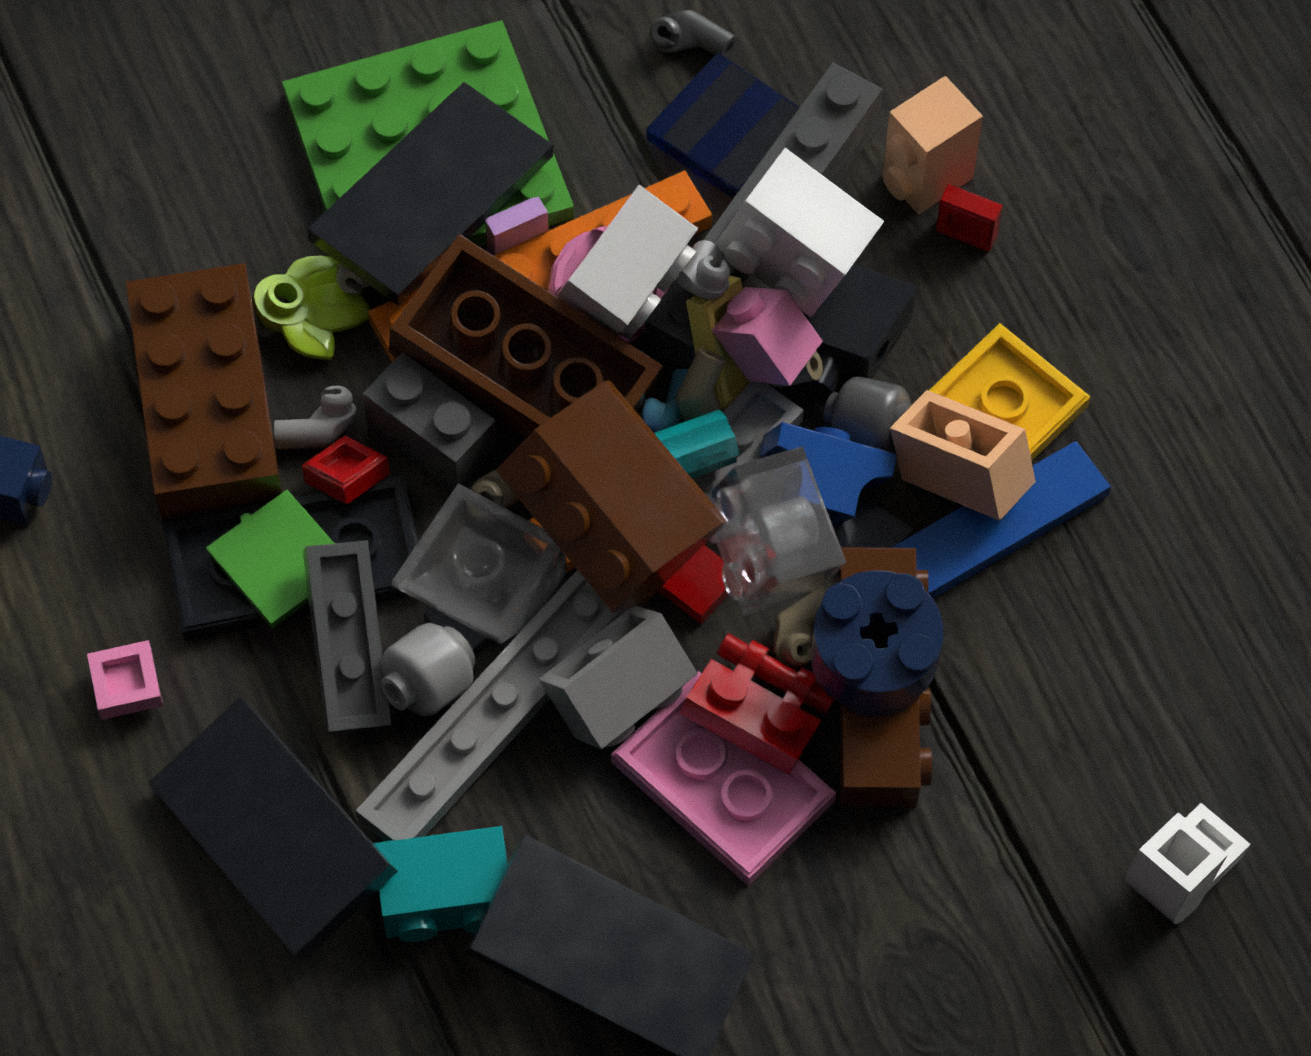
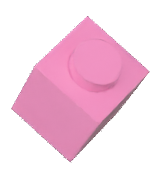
M744 287L729 302L727 311L712 330L747 380L761 383L791 385L823 342L788 291L780 289Z

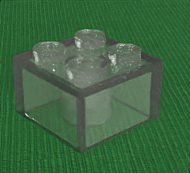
M803 446L734 466L707 495L709 500L728 521L709 540L712 543H717L724 562L722 578L725 589L732 600H738L743 616L807 596L818 589L846 564Z

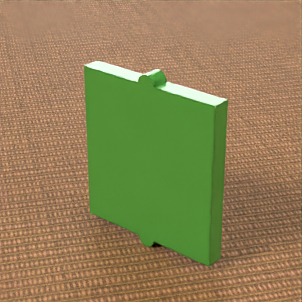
M288 490L281 493L252 515L250 513L242 514L240 518L241 523L206 547L207 554L272 629L309 603L303 558L305 547L335 544Z

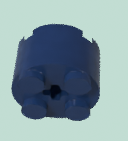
M872 570L851 575L832 585L826 590L817 610L811 646L812 669L820 688L830 698L833 696L836 700L848 706V710L863 716H888L909 708L928 688L937 669L943 642V622L939 609L933 598L925 590L922 582L910 574ZM872 639H879L881 644H887L886 648L877 649Z

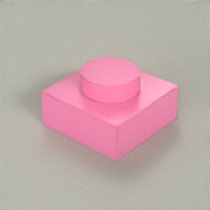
M149 640L87 654L101 720L163 706Z

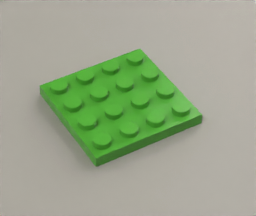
M503 20L282 81L284 95L325 211L463 82L548 140ZM554 153L553 157L494 214L539 196L548 212V226L574 219V205ZM486 223L470 236L468 240L477 246L487 244Z

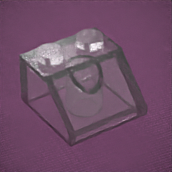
M458 483L392 580V584L395 588L501 644L522 630L545 606L567 572L566 556L542 527Z

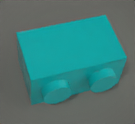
M497 826L374 843L398 870L379 889L386 938L399 936V939L402 941L419 942L435 937L438 933L437 931L463 928L466 932L475 933L508 866L503 827Z

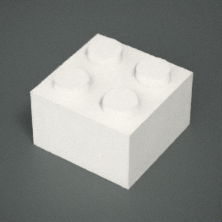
M784 148L715 244L724 253L726 260L731 266L742 273L753 274L771 289L787 290L800 310L811 318L846 275L884 221L795 154Z
M638 185L556 297L613 334L619 336L621 333L630 340L661 300V298L652 293L655 287L665 292L696 253L687 243L698 228L641 185Z

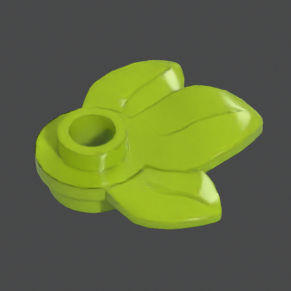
M307 256L296 260L289 267L286 274L270 275L262 279L256 286L252 298L254 311L263 326L275 332H282L289 347L295 352L306 357L321 360H331L335 349L333 333L364 324L369 320L368 311L371 310L361 293L348 294L340 289L336 281V268L339 262L329 256ZM276 297L285 298L291 303L280 302Z

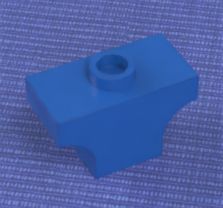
M781 422L763 435L759 459L773 466L782 483V495L778 513L832 528L838 527L855 516L858 497L862 489L873 490L893 477L897 454L850 441V435L839 429L817 427L813 431L785 422Z

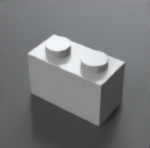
M633 606L538 680L575 739L603 749L604 747L617 745L627 739L635 730L634 724L651 710L663 708L674 702L682 694V686L698 673L662 614L639 606Z

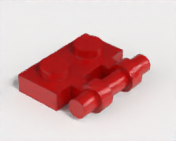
M727 633L716 655L736 665V668L733 671L711 659L685 698L679 714L790 775L821 722L817 717L802 710V706L806 704L826 716L835 698L833 696L830 698L820 688L814 673L802 667L798 672L767 655L769 648L761 643L752 640L748 644ZM754 677H757L786 693L784 698H781L752 682Z

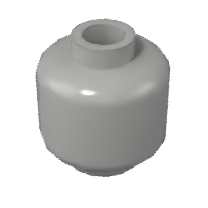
M433 623L420 625L385 650L381 659V667L385 676L381 680L382 691L387 700L399 710L408 709L413 714L423 717L437 714L462 696L473 682V667L475 665L473 650L463 635L452 627H442Z

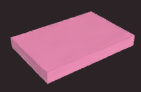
M698 671L694 678L682 686L683 692L679 698L671 704L658 709L611 754V763L749 886L835 802L836 792L800 760L791 774L788 775L679 714L685 698L702 674Z

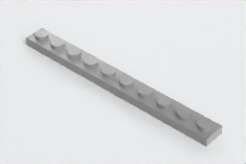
M751 381L723 411L736 437L739 455L736 457L737 462L693 478L694 482L719 512L766 462L759 459L763 435L781 422L799 426L803 421L804 410L767 383ZM577 570L356 809L357 820L385 842L426 836L548 702L550 697L538 679L630 608L612 613Z

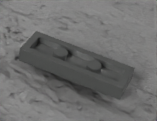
M368 540L306 546L303 550L325 734L335 735L388 729L391 726L389 702L381 688V680L385 676L381 667L383 655Z

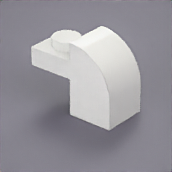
M1200 803L1186 818L1177 813L1139 849L1126 873L1124 881L1174 924H1178L1199 906L1205 894L1243 858L1250 843Z

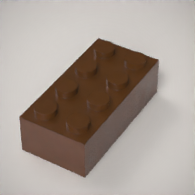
M460 234L452 242L390 328L388 353L397 358L404 352L494 418L496 423L522 440H525L534 429L602 382L608 380L612 382L639 414L645 404V400L649 399L656 390L663 365Z
M246 263L126 281L154 492L162 522L272 501L282 493Z

